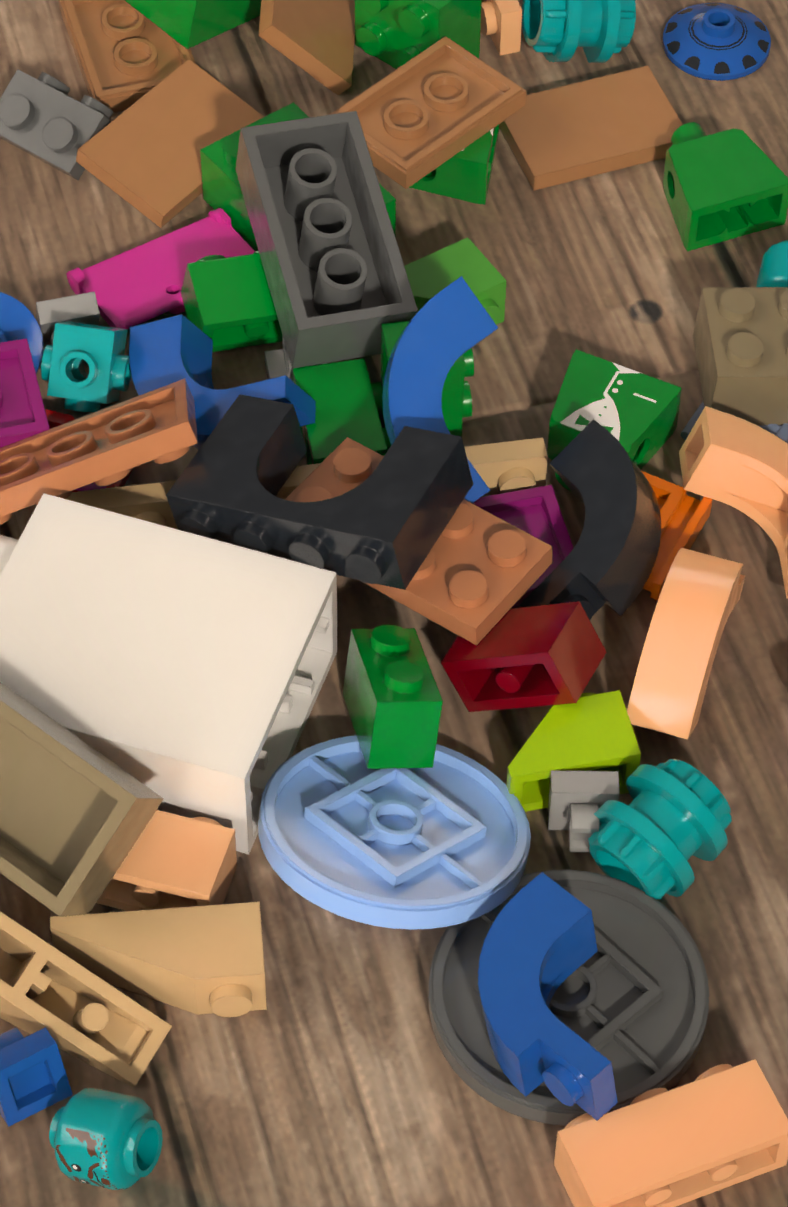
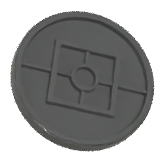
M548 870L523 875L514 892L492 911L476 919L446 928L434 952L430 967L428 1001L429 1015L436 1041L452 1069L471 1089L493 1105L511 1114L541 1123L566 1126L570 1121L587 1112L576 1103L573 1106H566L551 1093L545 1082H542L525 1097L503 1073L489 1041L478 987L479 958L491 925L510 899L543 872L592 910L598 952L562 982L554 993L548 1008L561 1022L612 1062L618 1103L607 1113L630 1105L636 1097L648 1090L666 1088L669 1091L681 1080L694 1061L703 1040L709 1011V985L703 959L690 933L680 920L654 897L651 898L644 891L631 884L606 875L578 870Z

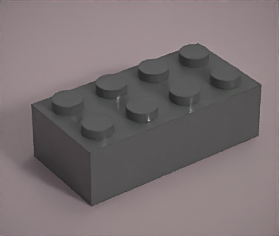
M357 111L241 128L236 173L292 369L381 354L382 324L410 321L417 314L418 309Z

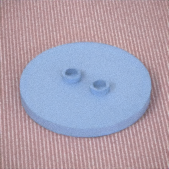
M356 735L315 744L298 752L281 764L265 786L258 820V836L266 859L279 877L295 892L313 904L338 916L368 925L392 929L417 930L448 927L476 919L492 911L502 904L519 885L524 875L531 839L529 821L518 798L514 794L509 793L506 784L500 778L475 760L455 750L436 744L433 768L368 769Z

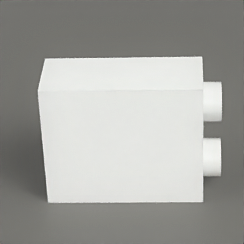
M43 493L19 540L0 535V682L164 798L158 810L188 818L206 817L219 822L224 827L235 829L236 851L249 855L258 835V820L265 786L278 767L292 757L337 653L336 572Z

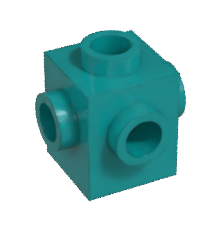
M70 321L55 323L53 345H46L41 363L42 380L49 381L47 396L65 398V409L92 413L100 411L101 403L107 404L119 401L120 391L126 392L131 381L129 356L124 355L127 329ZM85 361L89 366V375L85 372Z

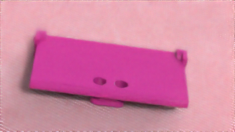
M217 208L210 211L206 218L83 270L80 268L70 270L66 275L68 283L76 295L95 291L100 315L110 327L129 329L166 312L171 314L185 312L181 289L187 263L196 262L209 255H222L228 258L253 254L255 251L234 230L231 218L222 208Z

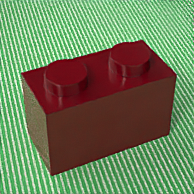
M580 601L510 609L477 646L458 636L441 661V664L468 712L577 703L606 654V650Z

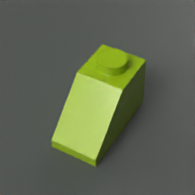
M620 690L601 694L582 693L577 703L553 705L507 769L506 786L508 791L518 798L525 812L548 808L551 770L618 771L619 794L629 793L626 781L637 767L640 766L641 752Z

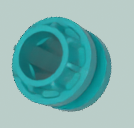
M522 0V30L525 41L529 46H533L535 52L543 53L549 62H568L573 57L577 47H583L589 63H605L611 58L613 53H619L622 48L630 43L634 33L636 22L635 0Z
M669 759L666 763H659L656 767L649 764H641L626 781L627 789L633 801L626 805L617 800H607L594 813L599 818V831L594 832L588 839L590 853L597 865L607 876L631 884L644 891L651 898L661 899L666 893L670 896L680 897L695 880L694 872L688 862L693 855L706 861H713L727 847L728 839L724 830L732 822L730 806L720 790L704 774L682 760Z

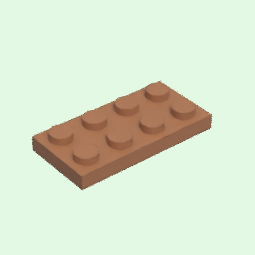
M186 379L1 447L0 525L8 521L12 517L13 512L34 504L37 506L43 493L67 499L71 495L72 490L95 482L97 486L109 485L126 477L133 467L152 460L157 464L168 463L185 455L190 449L189 446L198 443L194 398Z
M347 437L285 500L316 502L347 493L364 482L373 473L384 456ZM464 499L405 590L380 584H365L477 646L552 564V546Z

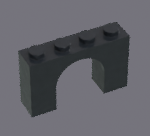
M239 394L166 496L178 530L320 569H326L336 572V575L357 579L364 583L380 584L405 590L473 486V480L461 436L404 426L373 473L354 489L340 496L316 502H294L276 497V495L307 452L294 405Z

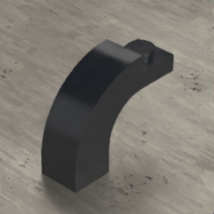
M593 419L550 462L552 468L574 496L585 504V522L581 536L570 554L520 604L522 608L580 601L589 620L604 604H607L619 616H622L643 589L655 564L661 539V514L656 494L650 482L620 442Z

